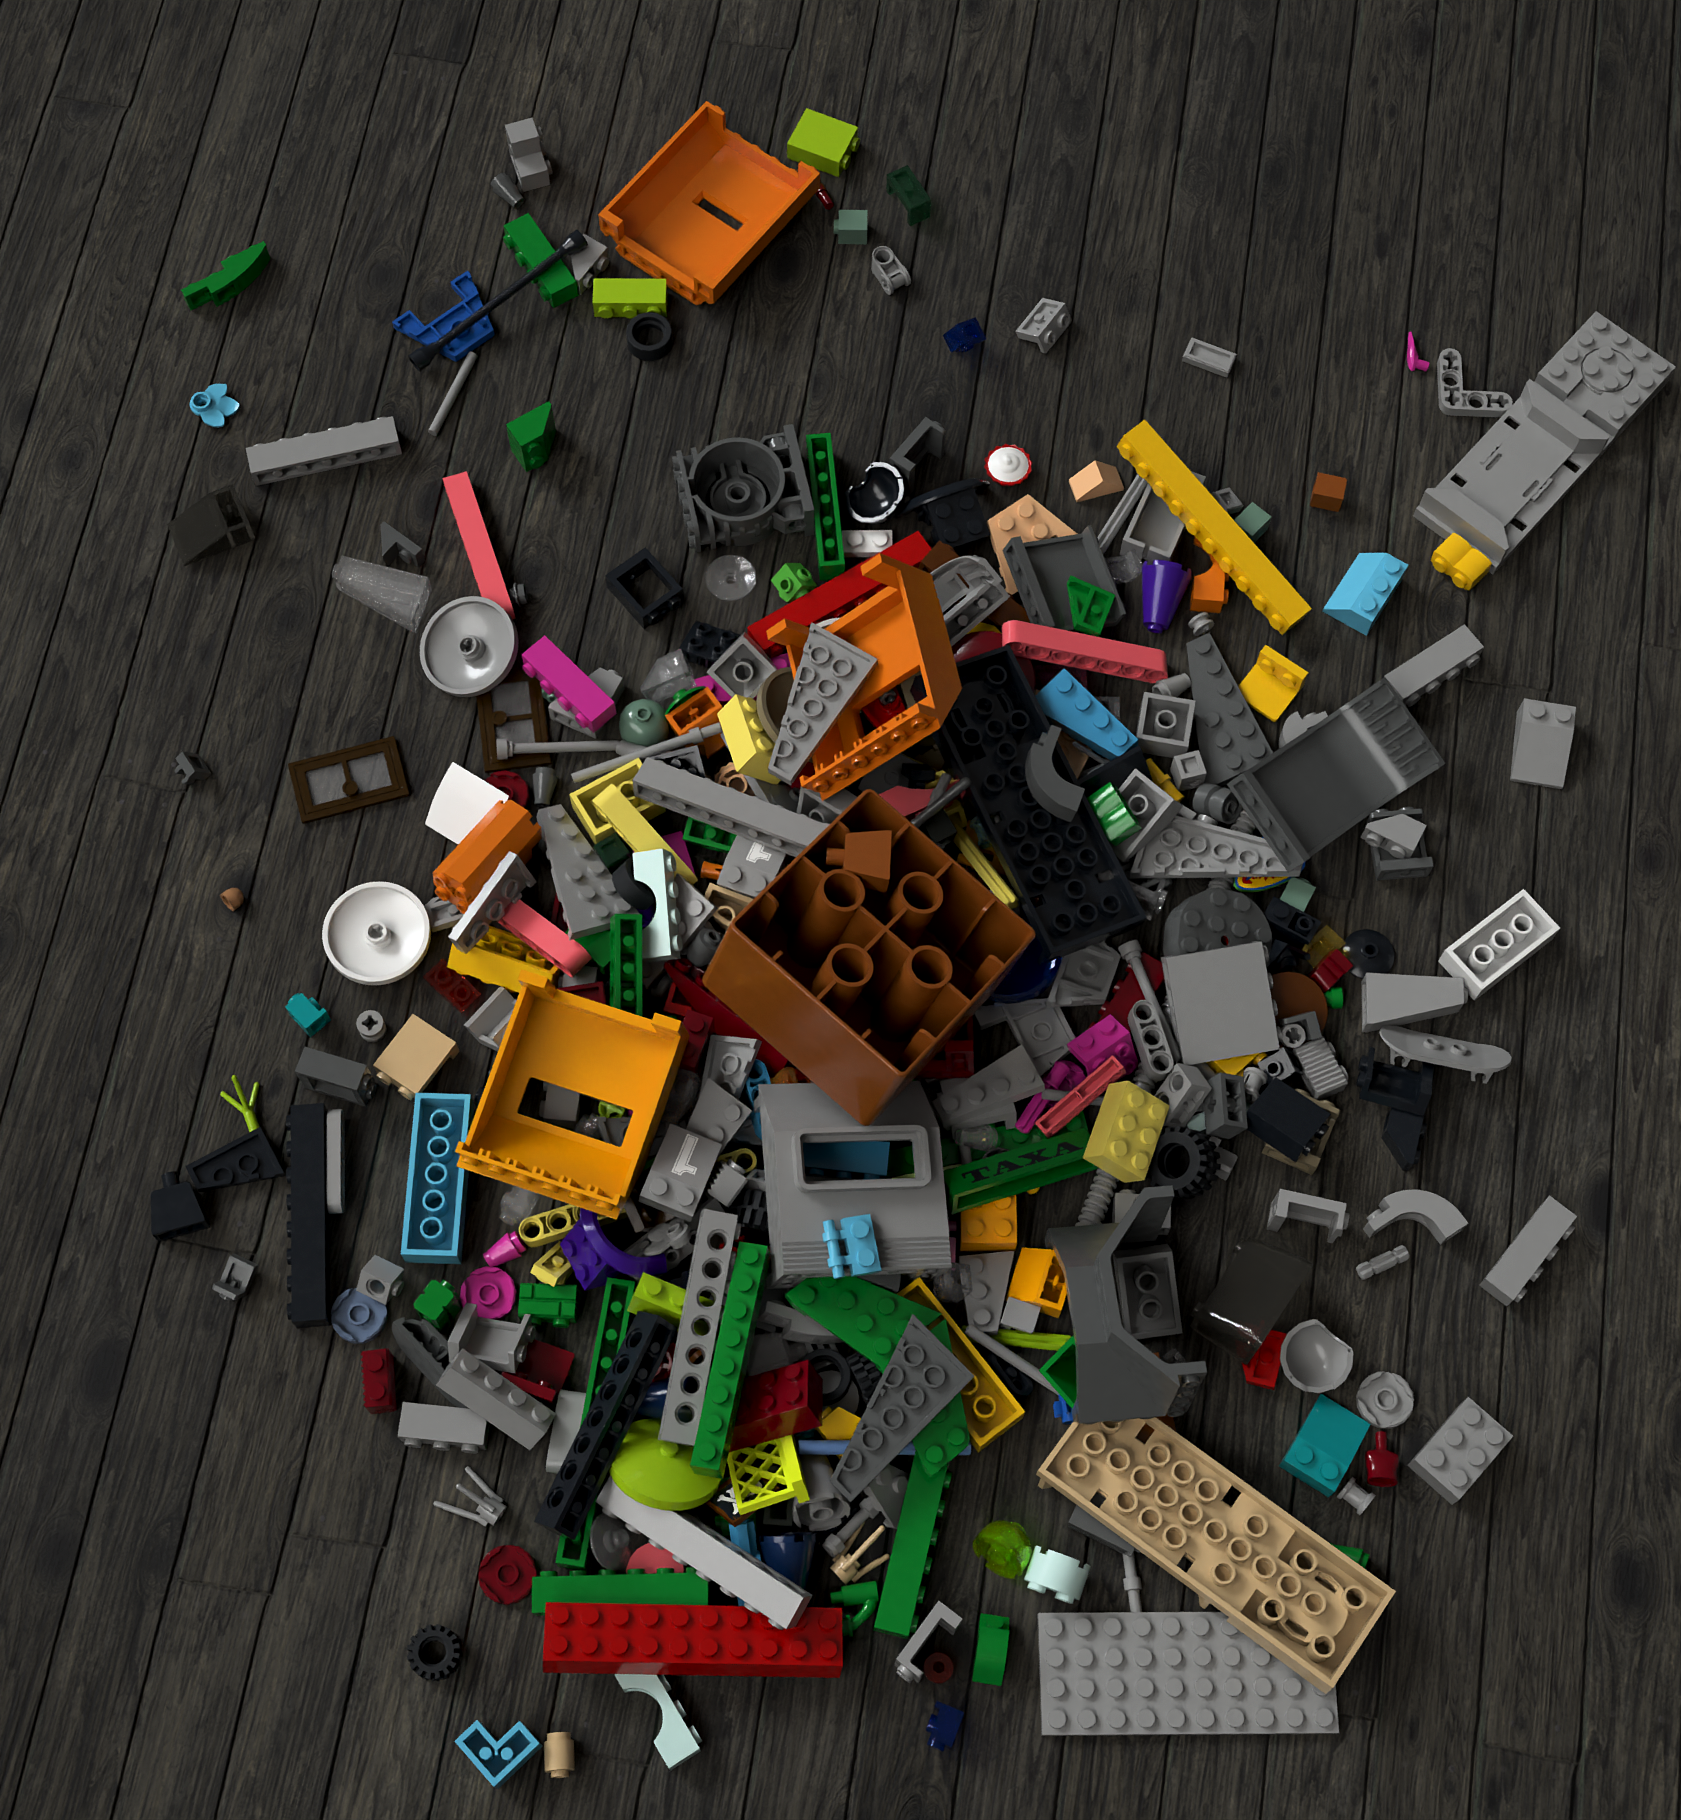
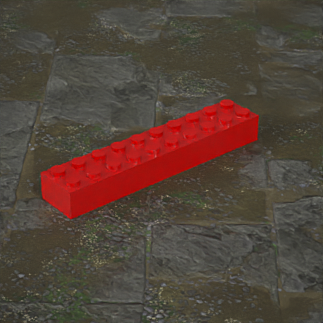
M546 1602L543 1673L840 1678L843 1667L842 1608L806 1607L796 1627L780 1630L768 1622L769 1617L761 1612L759 1614L754 1613L745 1606Z

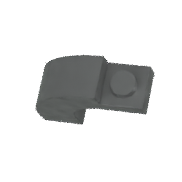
M1051 725L1048 733L1042 732L1038 744L1033 743L1028 752L1025 763L1026 781L1033 797L1044 809L1054 816L1071 822L1078 810L1085 789L1065 781L1055 771L1052 763V753L1062 728Z

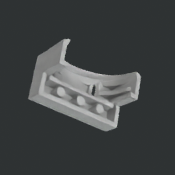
M976 555L955 558L930 573L933 576L934 588L938 594L937 597L940 601L942 613L966 595L964 599L943 616L951 647L1010 597L1000 584L1003 580L988 561ZM957 574H960L964 578V580L969 585V589L966 587V585L962 582V580L958 577Z

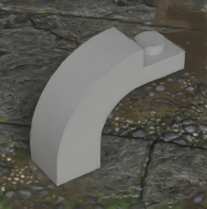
M1402 1190L1382 1199L1378 1205L1380 1209L1374 1211L1366 1218L1368 1222L1363 1230L1370 1238L1397 1220L1411 1219L1426 1226L1441 1245L1461 1232L1468 1222L1454 1205L1439 1195L1423 1190Z

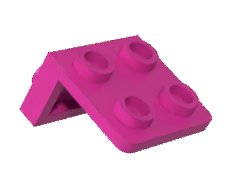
M1111 1014L1067 1044L1069 1051L1085 1066L1088 1076L1112 1055L1126 1071L1121 1078L1132 1073L1138 1066L1130 1032Z

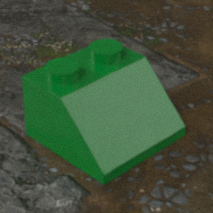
M549 401L506 424L511 451L526 472L541 467L549 458L556 434L552 404Z

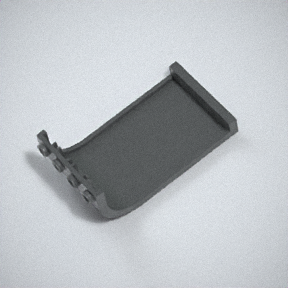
M1384 677L1331 715L1240 774L1227 785L1287 872H1290L1379 807L1443 766L1445 762L1386 677Z

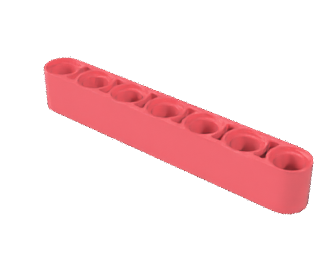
M467 471L442 478L481 597L496 602L508 612L512 619H516Z
M1018 620L1007 621L1002 625V647L1010 645L1015 656L1149 683H1156L1158 680L1168 678L1166 653L1160 649Z

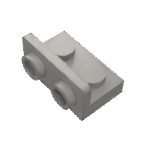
M1042 298L1016 330L1018 338L1038 343L1040 351L1047 353L1072 321L1066 304Z

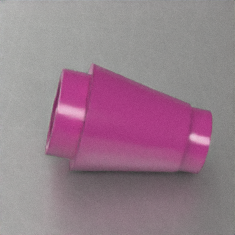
M516 1231L511 1234L507 1232L483 1256L490 1267H495L521 1257L522 1252L526 1251L527 1248Z

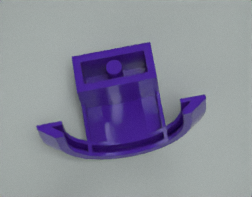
M580 1208V1219L560 1243L563 1253L570 1262L575 1276L580 1281L584 1291L605 1286L607 1277L616 1278L620 1272L641 1278L643 1272L651 1276L667 1273L666 1257L663 1253L650 1257H636L619 1250L603 1233L598 1222L597 1213Z

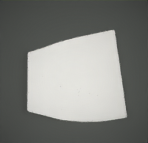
M452 762L434 796L425 825L459 844L499 800H503L504 804L508 800L509 795Z

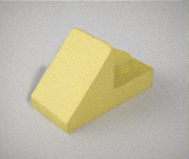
M560 1241L533 1265L530 1272L544 1284H550L553 1287L557 1284L565 1285L574 1271L563 1253Z

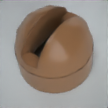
M230 888L220 894L222 901L231 911H235L243 904V893L238 888Z

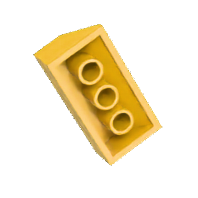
M489 926V931L467 954L459 951L452 943L447 965L448 968L455 970L461 975L479 978L484 983L496 984L512 993H519L522 985L518 981L521 969L547 977L555 988L558 987L559 974L564 973L514 934Z

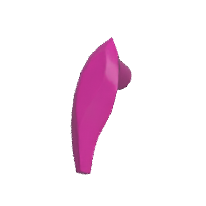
M1409 332L1407 349L1408 367L1411 371H1414L1415 368L1427 371L1429 362L1418 359L1412 332Z

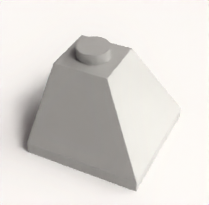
M744 632L707 670V673L732 698L735 694L753 699L758 694L762 683L778 669L763 649Z

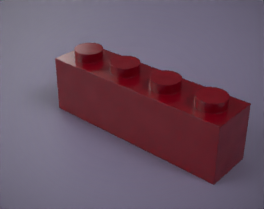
M1142 952L1140 960L1156 995L1165 981L1162 963ZM1129 963L1126 972L1129 974L1125 980L1119 979L1112 991L1115 996L1111 1002L1106 1000L1098 1013L1102 1016L1098 1022L1111 1014L1131 1035L1127 1019L1133 1005L1140 1000H1145V997ZM1136 1011L1137 1017L1141 1019L1144 1012ZM1093 1021V1022L1090 1024V1026L1088 1027V1029L1091 1028L1092 1026H1094V1025L1097 1024V1023H1095V1022Z

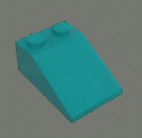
M1320 1394L1279 1467L1323 1495L1330 1497L1346 1473L1371 1424L1323 1394Z

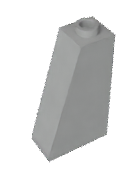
M1366 973L1361 981L1362 1032L1368 1033L1380 1030L1381 1027L1386 1025L1399 1026L1459 1012L1463 1004H1466L1468 1000V989L1464 987L1463 978Z

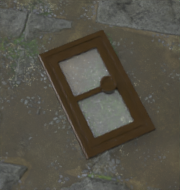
M523 668L511 669L496 687L476 696L485 773L552 764L551 753L513 754V757H508V759L497 760L496 739H507V741H512V744L549 742L545 700L542 697L540 681L536 677H529Z
M394 736L288 763L302 824L410 796Z

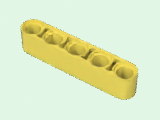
M610 784L591 801L597 811L635 853L665 849L671 852L676 860L674 879L678 873L692 885L698 881L688 866L616 786Z

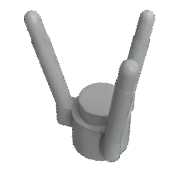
M467 1466L465 1471L490 1498L485 1496L482 1499L461 1484H457L456 1488L479 1504L476 1511L480 1515L439 1501H434L433 1505L477 1521L485 1527L488 1523L495 1526L507 1506L502 1504L504 1499L496 1495Z

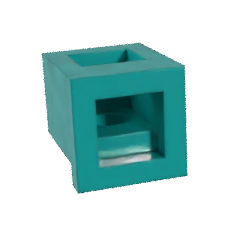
M302 993L292 996L288 1001V1005L285 1006L289 1015L310 1038L331 1021L327 1011L313 997L307 999Z

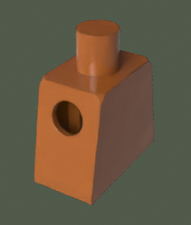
M883 830L845 834L843 849L827 847L825 865L842 866L843 870L854 873L861 880L865 888L887 892L890 880L892 831Z

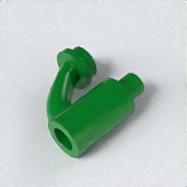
M875 1580L841 1586V1591L830 1593L832 1605L843 1603L844 1607L863 1604L862 1609L852 1619H850V1615L842 1618L843 1636L849 1635V1637H853L852 1631L863 1624L874 1612L877 1601H879Z

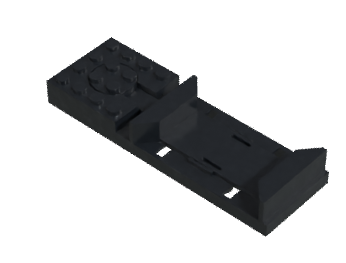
M1010 645L956 662L962 690L940 729L931 733L953 780H961L963 777H968L971 780V785L965 790L960 805L963 809L977 814L1032 928L1035 930V935L1042 947L1037 960L1039 966L1132 931L1136 926L1143 924L1147 917L1085 794L1083 793L1074 818L1071 822H1068L1044 809L1033 797L1028 787L1025 776V763L1028 752L1033 743L1038 744L1042 732L1048 733L1051 726ZM922 674L915 676L910 689L916 703L927 697ZM1057 740L1052 753V763L1055 771L1065 781L1081 787ZM998 815L1001 821L993 824L991 817ZM1111 870L1114 878L1099 883L1096 875ZM1039 897L1042 905L1034 908L1030 899Z

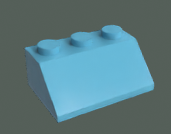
M1359 553L1322 612L1367 636L1401 583L1408 564L1388 553Z

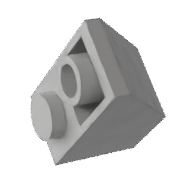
M585 234L583 236L588 246L579 253L570 255L574 279L577 282V289L580 295L586 288H590L593 285L594 278L601 271L603 272L609 264L607 247Z
M1399 814L1367 823L1361 838L1373 847H1380L1389 851L1395 858L1409 859L1427 825L1404 814Z

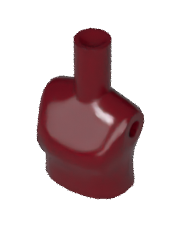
M1378 1431L1375 1433L1376 1449L1368 1450L1365 1454L1367 1482L1378 1487H1393L1398 1483L1397 1468L1399 1456L1387 1450V1433Z

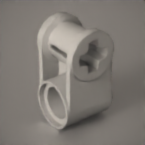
M879 246L874 249L871 270L888 295L893 294L895 289L903 285L908 286L911 284V278L907 269L900 263L889 247Z

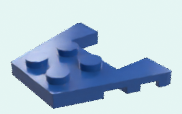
M467 270L450 282L451 288L463 301L426 326L409 310L392 321L393 327L425 346L437 340L439 341V338L444 337L451 329L461 324L463 320H466L469 316L471 317V314L483 307L470 272ZM488 315L484 318L482 317L475 325L470 326L463 334H460L455 340L453 339L451 343L440 350V354L457 362L492 338L494 330Z

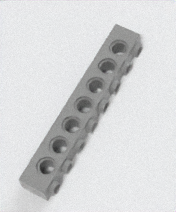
M703 1209L700 1213L658 1436L660 1441L694 1446L706 1395V1386L712 1365H710L712 1354H715L718 1340L716 1336L717 1326L721 1325L725 1309L721 1308L723 1296L727 1297L731 1280L726 1279L728 1268H733L736 1252L732 1251L733 1240H738L740 1235L741 1223H737L738 1215ZM712 1235L722 1237L724 1241L722 1249L716 1250L711 1246L710 1238ZM707 1263H713L718 1267L719 1273L716 1278H710L705 1274L704 1269ZM702 1291L712 1294L713 1304L710 1307H705L700 1303L699 1296ZM696 1320H703L707 1323L708 1331L704 1336L698 1335L695 1332L694 1323ZM692 1348H697L702 1352L703 1359L698 1365L691 1363L688 1354ZM687 1377H692L697 1382V1390L693 1394L687 1393L683 1388V1382ZM681 1406L689 1407L692 1412V1418L687 1423L681 1422L678 1418L677 1413Z

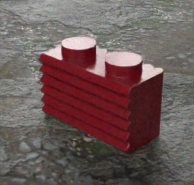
M388 1348L362 1351L360 1354L363 1357L361 1359L363 1363L361 1365L363 1368L361 1372L364 1379L362 1382L364 1387L362 1389L365 1396L363 1399L365 1404L363 1406L371 1414L397 1411L392 1352Z

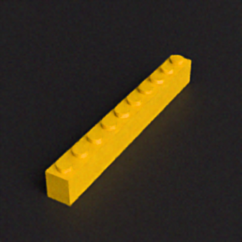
M1143 420L1123 435L1116 446L1121 456L1134 466L1137 474L1148 482L1154 493L1161 497L1169 506L1172 514L1178 516L1185 524L1187 531L1200 541L1204 550L1214 557L1219 563L1220 568L1229 574L1235 581L1238 589L1251 599L1254 607L1266 616L1270 625L1275 630H1278L1283 635L1310 612L1312 608L1146 420Z

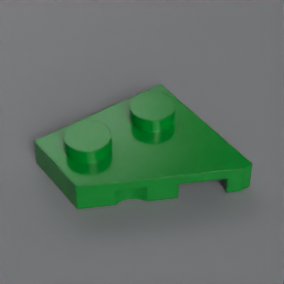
M1070 575L1066 584L1073 627L1084 634L1099 637L1115 594Z

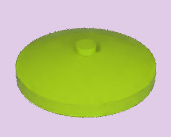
M652 1418L633 1422L609 1469L613 1481L620 1490L643 1505L667 1511L692 1509L706 1503L714 1496L719 1488L721 1479L694 1474L690 1466L694 1446L658 1440L661 1425L660 1419Z

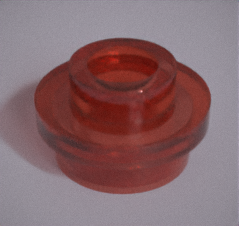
M943 1653L931 1654L924 1663L925 1676L933 1683L940 1684L946 1682L953 1673L951 1659ZM940 1662L943 1664L944 1671L942 1673H936L933 1670L935 1663Z

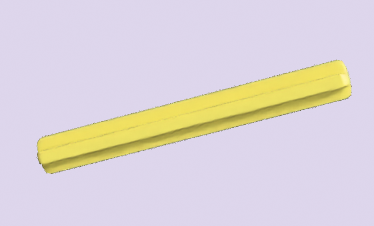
M954 823L957 834L953 842L994 895L1011 910L1017 908L1018 898L961 825Z

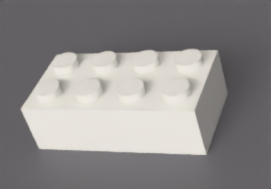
M1523 889L1445 949L1438 962L1453 978H1463L1464 987L1468 989V995L1475 1001L1549 943L1560 930V927Z

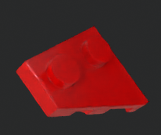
M1234 1321L1233 1327L1246 1383L1275 1390L1281 1366V1345L1287 1334Z

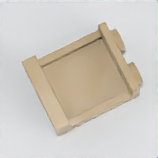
M412 1014L373 1064L378 1073L376 1077L388 1086L391 1083L399 1088L398 1092L402 1096L412 1100V1098H415L416 1093L424 1091L449 1057L452 1059L456 1057L459 1053V1048L455 1041Z

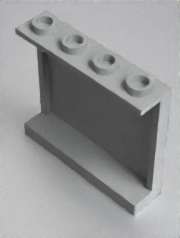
M1253 941L1247 944L1177 956L1161 957L1174 1040L1181 1054V1059L1178 1063L1192 1065L1280 1049L1279 1042H1282L1280 1027L1276 1026L1274 1017L1278 1014L1277 1004L1274 999L1272 1000L1270 989H1273V979L1271 973H1267L1266 968L1269 954L1267 947L1263 946L1262 941Z

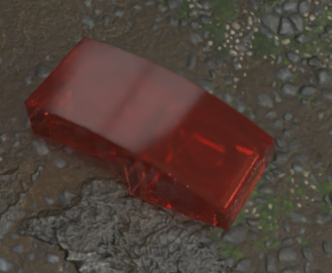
M442 958L423 976V979L454 1008L463 1013L481 993L463 975L460 976L455 970L448 968V963Z

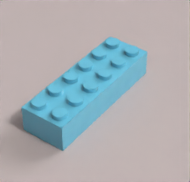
M415 1094L401 1256L406 1263L461 1264L469 1171L456 1167L460 1155L455 1150L459 1141L465 1143L474 1118L475 1104L471 1094Z

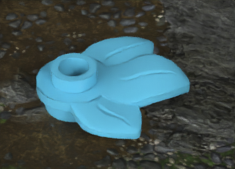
M226 384L210 385L205 392L195 393L190 400L191 411L195 415L201 416L203 422L208 426L218 428L225 425L224 417L234 415L240 408V405L234 399L225 396L227 393Z

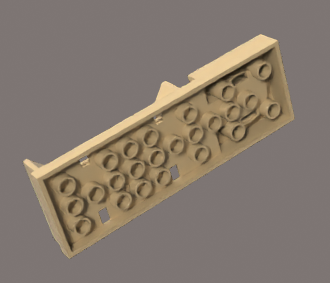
M1156 1417L1151 1419H1126L1120 1422L1104 1421L1094 1424L1073 1422L1036 1474L1041 1478L1038 1483L1041 1489L1054 1487L1196 1592L1199 1596V1604L1203 1609L1209 1603L1229 1617L1227 1622L1325 1694L1333 1689L1396 1592ZM1146 1423L1155 1431L1144 1444L1136 1436ZM1231 1486L1241 1492L1232 1507L1222 1500ZM1096 1492L1106 1499L1100 1508L1090 1502ZM1183 1556L1193 1563L1187 1572H1184L1177 1566Z

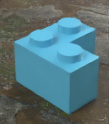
M476 1720L455 1740V1743L493 1787L497 1789L543 1746L521 1721L516 1723L497 1741L480 1721Z

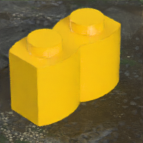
M1452 533L1433 552L1431 562L1438 572L1449 575L1457 587L1468 591L1489 572L1492 562L1482 552L1472 548L1464 538L1456 533Z

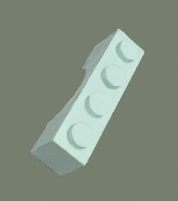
M665 849L633 853L634 879L647 884L654 892L657 902L656 913L652 922L642 930V960L651 963L680 959L683 943L678 933V924H680L681 917L676 907V898L679 892L677 883L674 882V871H676L675 857Z
M614 1674L625 1693L632 1691L647 1693L661 1706L663 1723L658 1736L654 1740V1744L670 1771L701 1751L697 1744L702 1742L694 1726L688 1728L682 1718L687 1714L678 1699L672 1702L667 1692L671 1690V1687L664 1675Z

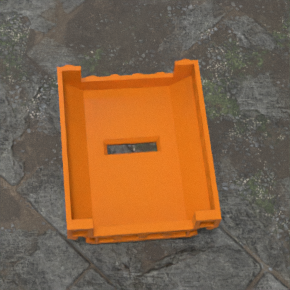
M706 101L598 214L600 230L606 237L610 235L617 243L615 249L620 256L655 279H666L667 287L695 305H701L704 301H707L708 304H714L820 189V173L815 167L808 166L802 161L798 164V172L795 169L788 168L776 157L769 156L757 145H752L744 140L740 134L733 133L727 129L725 112L719 106H714ZM705 199L743 225L736 230L698 204Z

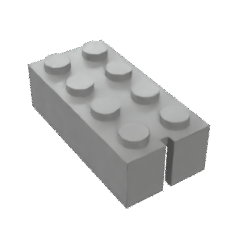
M1192 472L1204 486L1206 477ZM1149 484L1123 538L1120 555L1140 563L1142 559L1148 561V565H1152L1153 560L1172 561L1186 526L1178 516L1172 514L1169 506L1161 497L1154 493Z

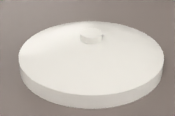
M369 882L351 888L334 902L324 920L322 940L330 962L343 976L360 984L384 985L402 979L421 963L429 948L431 926L423 904L411 891L394 883Z

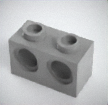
M1176 1063L1154 1095L1170 1106L1163 1126L1185 1128L1212 1089L1197 1067Z

